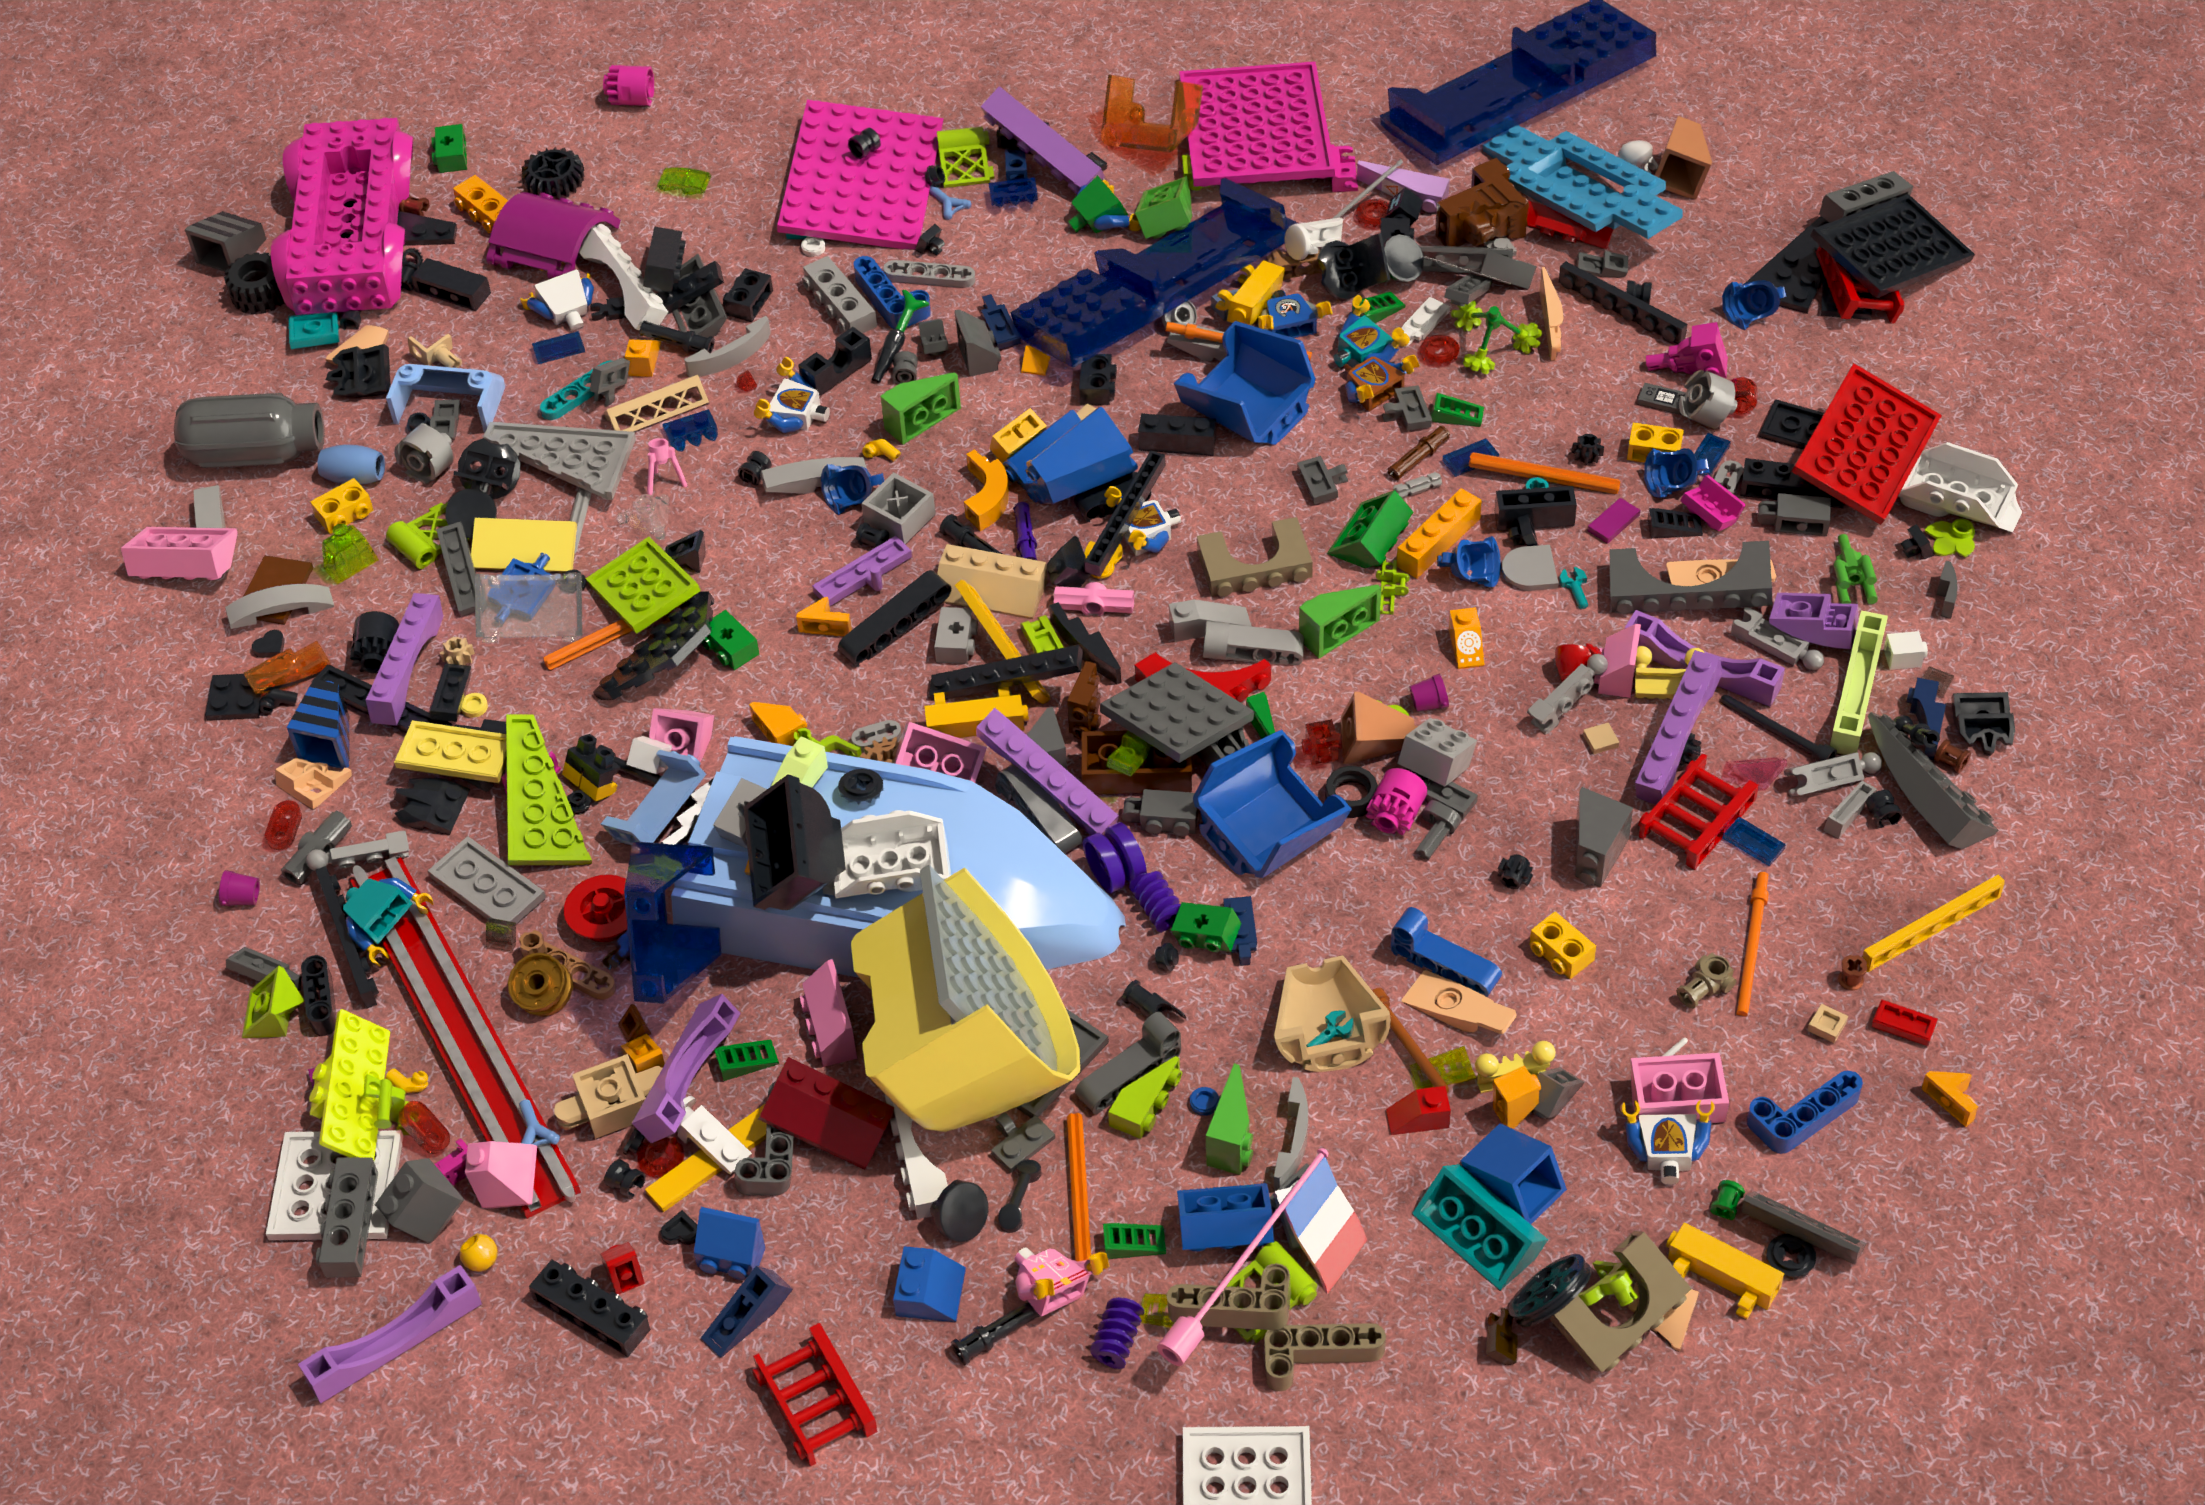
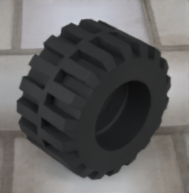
M255 252L251 255L246 254L242 258L235 259V263H231L228 266L229 269L225 271L224 280L232 304H234L236 309L239 310L241 308L243 313H247L250 310L251 314H256L257 311L264 314L266 309L273 311L276 309L275 305L281 306L284 304L283 297L275 280L271 255L269 253L259 254V252Z

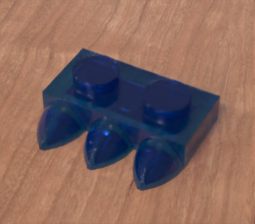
M1035 177L988 183L992 206L995 205L1001 208L1004 204L1010 203L1017 206L1020 202L1026 201L1029 204H1033L1038 200Z
M709 409L662 424L670 445L680 452L684 451L686 440L690 444L699 447L702 435L714 442L718 437L717 425Z

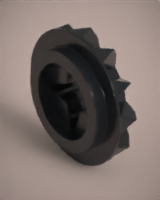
M868 769L849 771L841 777L838 783L840 797H845L848 803L856 801L858 805L862 801L871 803L873 798H880L881 791H884L881 776ZM857 783H858L859 786H861L862 788H866V789H865V790H861L860 788H856V787H857Z
M1782 1234L1775 1237L1769 1243L1766 1260L1769 1261L1771 1267L1783 1272L1784 1276H1790L1795 1280L1798 1276L1804 1275L1806 1277L1814 1269L1816 1252L1811 1244L1790 1234ZM1785 1251L1791 1255L1799 1253L1795 1263L1792 1260L1783 1261L1786 1256Z

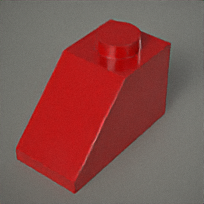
M1446 1086L1416 1089L1386 1108L1391 1135L1449 1128L1451 1109Z
M629 1242L614 1245L607 1251L600 1253L604 1268L616 1294L620 1295L645 1284L636 1252Z

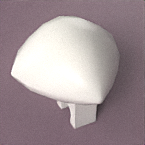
M1641 140L1630 141L1624 144L1618 153L1619 158L1650 174L1651 171L1648 167L1651 170H1655L1658 167V164L1652 157L1653 147L1649 142Z

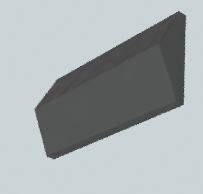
M699 254L681 265L679 280L705 266ZM715 288L680 307L689 331H695L696 335L703 337L716 336L727 320ZM676 309L673 313L681 332H687L680 312Z
M1755 1191L1746 1194L1744 1197L1742 1213L1854 1265L1867 1244Z

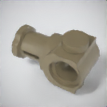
M1714 953L1708 956L1704 955L1695 964L1697 971L1693 973L1692 980L1687 985L1678 987L1676 994L1684 1005L1694 1009L1698 1006V1001L1706 995L1712 996L1720 994L1722 991L1724 993L1731 991L1737 981L1732 977L1734 970L1730 967L1726 958Z

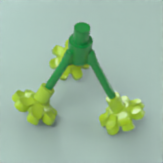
M1472 301L1469 304H1465V306H1458L1459 310L1454 309L1451 311V316L1458 318L1454 323L1455 327H1463L1464 331H1471L1473 325L1478 327L1482 322L1479 318H1486L1485 324L1487 329L1482 345L1478 347L1477 352L1466 354L1463 359V365L1471 367L1474 371H1478L1480 368L1483 374H1489V369H1495V363L1486 357L1488 351L1486 347L1492 330L1497 329L1500 325H1504L1514 332L1513 339L1515 342L1513 347L1516 350L1522 349L1523 353L1529 354L1531 352L1530 346L1537 348L1540 345L1536 338L1542 335V331L1537 329V324L1530 323L1527 326L1522 323L1517 328L1501 316L1499 308L1496 306H1492L1488 312H1482L1481 308H1475L1476 302Z

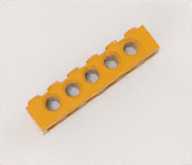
M473 175L453 188L454 203L460 211L465 210L474 222L479 221L484 229L491 233L497 216L508 200L478 176Z

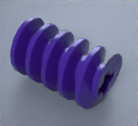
M1161 872L1143 873L1130 882L1129 888L1139 901L1140 906L1144 908L1151 923L1161 933L1172 928L1181 904H1179L1178 897L1174 896L1172 888L1168 887V882L1163 879Z
M1120 1297L1112 1298L1107 1302L1102 1321L1098 1326V1332H1096L1094 1337L1095 1342L1092 1343L1090 1348L1091 1355L1097 1361L1114 1369L1125 1368L1126 1361L1124 1359L1129 1357L1130 1351L1128 1348L1132 1347L1134 1343L1131 1337L1137 1335L1138 1330L1136 1327L1140 1326L1142 1321L1139 1316L1145 1313L1143 1307L1134 1300Z

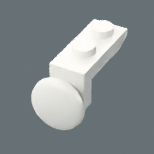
M1334 218L1291 225L1285 234V247L1290 257L1295 260H1303L1308 254H1318V248L1316 247H1322L1326 243L1335 240L1341 241L1343 219Z
M693 1096L684 1098L686 1114L676 1130L678 1137L685 1144L691 1139L721 1169L731 1175L735 1171L738 1161L750 1157L752 1153L702 1105L693 1111L691 1108L695 1104L696 1098Z

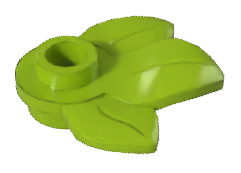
M1957 519L1952 524L1939 521L1925 529L1928 535L1936 539L1933 546V552L1936 555L1948 556L1957 552L1960 556L1966 557L1974 551L1975 543L1973 538L1975 529L1973 524L1967 519Z

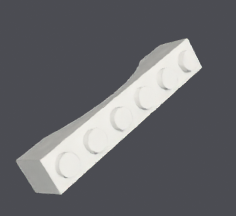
M603 224L594 225L584 237L579 253L586 260L599 264H608L615 272L623 290L625 316L635 329L640 330L644 320L660 325L668 313L662 304L663 300L653 292L652 288L643 287L644 278L641 276L642 272L633 265L631 257L624 253L621 249V244L612 237L610 229Z
M885 1095L886 1103L895 1107L893 1110L895 1118L890 1119L893 1136L899 1135L900 1142L895 1143L898 1160H904L906 1167L901 1168L904 1186L910 1185L911 1192L906 1193L909 1211L915 1210L917 1219L932 1217L930 1213L931 1204L938 1199L941 1192L948 1186L945 1173L935 1167L922 1154L915 1143L911 1131L912 1119Z

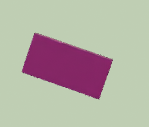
M1619 498L1588 525L1587 531L1608 544L1640 516L1641 510L1624 499Z

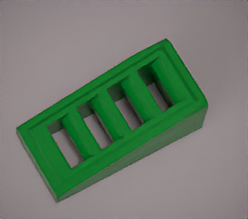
M1392 292L1365 298L1370 304V311L1361 313L1360 317L1365 315L1376 324L1404 309L1405 304ZM1362 299L1359 306H1361L1364 303L1365 299ZM1390 299L1395 304L1391 305L1387 300ZM1352 304V312H1354L1355 307Z
M1436 393L1431 406L1430 416L1432 422L1481 427L1484 407ZM1470 411L1475 412L1474 417L1470 416Z
M1265 692L1247 697L1246 706L1254 711V718L1250 722L1260 738L1263 739L1275 733Z
M771 1039L727 1045L714 1049L723 1081L779 1065ZM766 1049L768 1058L763 1059L760 1050ZM755 1052L757 1060H751L749 1053ZM744 1056L745 1061L740 1062L738 1057ZM733 1059L734 1063L728 1064L727 1060Z
M1103 1224L1105 1253L1108 1259L1166 1254L1163 1225ZM1149 1234L1156 1235L1157 1245H1150ZM1137 1235L1144 1236V1245H1138ZM1126 1236L1132 1237V1244H1126ZM1115 1237L1120 1238V1244L1114 1243Z

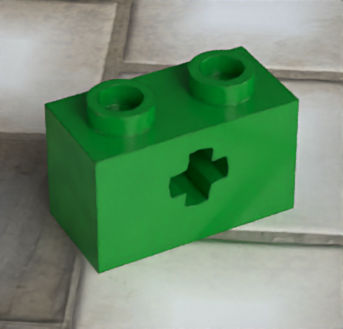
M463 124L435 127V137H431L433 151H435L432 152L433 165L438 166L439 173L467 170V147Z
M727 610L719 613L709 622L712 627L711 633L702 641V644L708 651L713 650L722 665L726 666L728 664L735 671L760 655L757 639Z
M1182 902L1171 931L1178 943L1184 948L1193 949L1196 947L1212 952H1231L1241 926V921L1233 908Z

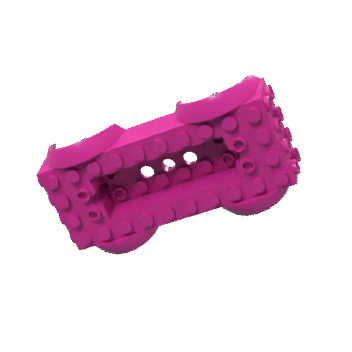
M398 118L304 124L303 137L292 141L284 148L283 170L295 206L292 229L281 233L272 241L271 262L280 293L287 307L293 310L296 315L392 308L400 299L405 229L397 225L399 203L409 198L413 137L400 131ZM348 201L357 202L353 205V207L344 206V204ZM344 232H353L350 238L340 237Z

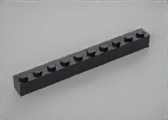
M1150 450L1084 561L1086 573L1099 577L1102 575L1165 468V454Z

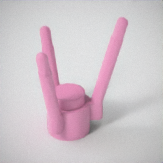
M662 438L649 441L648 503L652 501L654 474L658 473V465L667 463L668 458L671 459L682 486L687 487L685 477L675 456L674 447H669L668 441Z

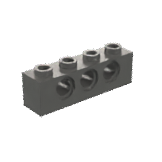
M1895 171L1825 194L1819 215L1830 223L1901 196L1911 195L1913 186Z
M372 1157L337 1158L335 1169L330 1172V1186L332 1189L331 1195H327L325 1200L327 1218L321 1224V1238L323 1241L321 1248H318L316 1252L317 1266L321 1267L325 1278L362 1276L378 1179V1170Z

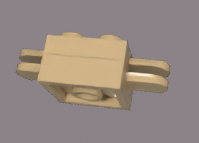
M626 1054L572 1074L578 1095L556 1103L554 1112L557 1123L564 1130H568L589 1122L595 1139L633 1125L632 1122L662 1068L655 1066L635 1074L629 1056Z

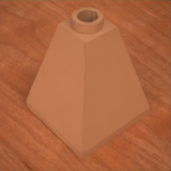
M1354 692L1341 715L1343 764H1350L1402 750L1405 736L1418 727L1414 725V718L1361 692Z

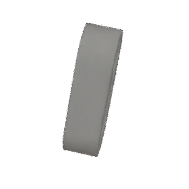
M1725 461L1721 464L1714 479L1722 486L1727 485V490L1735 494L1742 479L1743 467L1736 461ZM1730 470L1735 471L1732 473L1731 477L1727 476V473H1729Z
M886 720L859 728L852 733V744L860 747L861 753H865L864 748L866 746L872 748V741L874 740L882 743L883 737H886L888 742L897 737V742H899L902 736L901 726L894 720ZM891 730L893 735H888L886 731ZM865 737L868 742L863 743L860 738Z

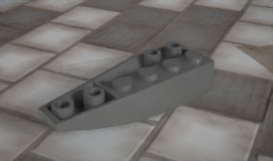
M1873 712L1869 713L1868 719L1876 742L1898 785L1913 806L1949 845L1964 849L1995 835L1999 831L1992 823L1993 817L1985 810H1979L1975 805L1976 799L1964 790L1962 792L1923 752L1917 749L1912 744L1911 739L1895 727L1896 723L1886 714L1880 716Z

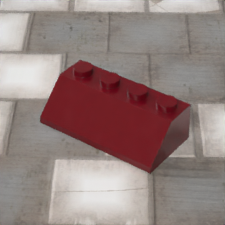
M788 1057L758 1120L865 1170L895 1107Z

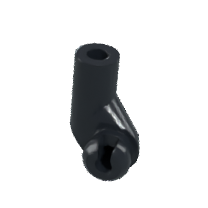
M274 688L261 697L259 700V710L264 714H269L281 703L295 705L298 693Z

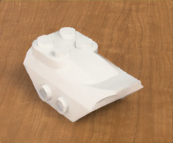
M1948 442L1922 451L1898 495L1905 506L1933 516L1940 517L1950 513L2010 532L2014 531L2022 514L2015 495L2018 484L1997 458Z
M895 810L880 816L866 815L861 817V819L852 820L841 828L846 870L837 875L831 883L823 888V894L834 895L837 899L867 893L877 895L892 889H899L904 892L922 890L920 870L927 865H930L945 880L951 876L943 820L913 811Z

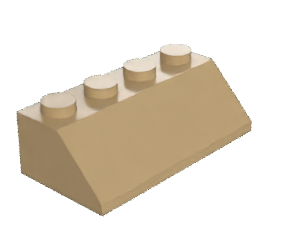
M946 544L937 573L952 587L951 594L943 603L969 607L955 587V584L962 579L976 590L991 612L1034 619L1048 581L1046 562Z

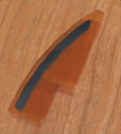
M315 641L296 652H293L290 647L244 672V675L256 694L267 693L274 688L282 690L306 682L316 677L327 664L331 665L318 641Z

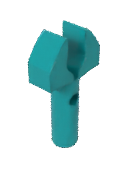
M1574 567L1573 573L1576 577L1574 581L1567 576L1566 569H1564L1559 579L1561 588L1567 587L1571 589L1578 608L1586 609L1588 602L1581 587L1583 583H1587L1585 572Z
M1343 1010L1330 1012L1325 1016V1022L1328 1024L1327 1028L1306 1044V1047L1325 1044L1334 1037H1341L1343 1040L1348 1039L1353 1033V1018L1345 1025L1336 1027L1338 1022L1346 1018V1012Z

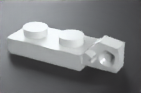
M1429 297L1403 324L1402 329L1409 336V343L1404 347H1408L1415 339L1418 341L1424 340L1450 312V306Z

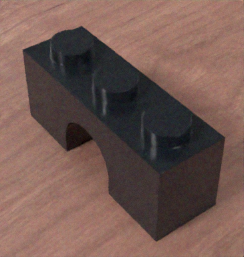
M851 327L835 339V351L828 360L816 352L798 365L799 374L819 392V397L872 360L870 339L856 328Z

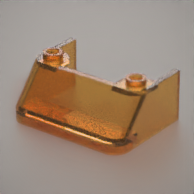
M1108 75L1101 129V139L1105 145L1172 152L1197 127L1203 85L1176 81L1171 124L1144 122L1145 109L1143 105L1133 102L1135 79Z

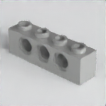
M829 256L803 267L804 277L802 282L807 291L812 290L819 305L823 304L828 316L831 319L835 318L842 333L851 327L856 328L861 333L877 327L875 310Z

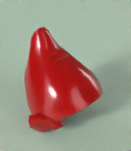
M1586 643V647L1575 644L1557 646L1555 650V664L1561 682L1581 664L1587 667L1589 657L1594 654H1601L1600 649L1589 643Z

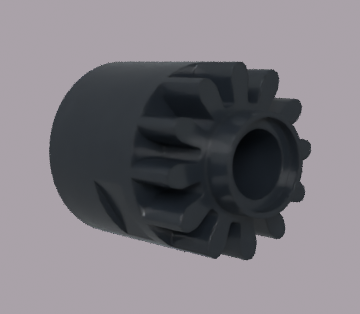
M371 611L363 613L356 618L350 659L353 660L352 666H360V672L378 673L399 627L398 621L393 616L384 612Z

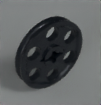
M1580 1254L1567 1255L1552 1262L1536 1273L1517 1292L1510 1303L1509 1314L1515 1318L1516 1323L1521 1327H1529L1545 1321L1568 1305L1582 1291L1591 1277V1266L1585 1262L1584 1257Z

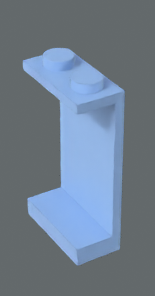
M659 750L656 754L668 766L666 772L627 821L606 816L601 823L604 829L618 842L648 850L706 776V773L700 768L701 763L690 754L685 756L675 751Z

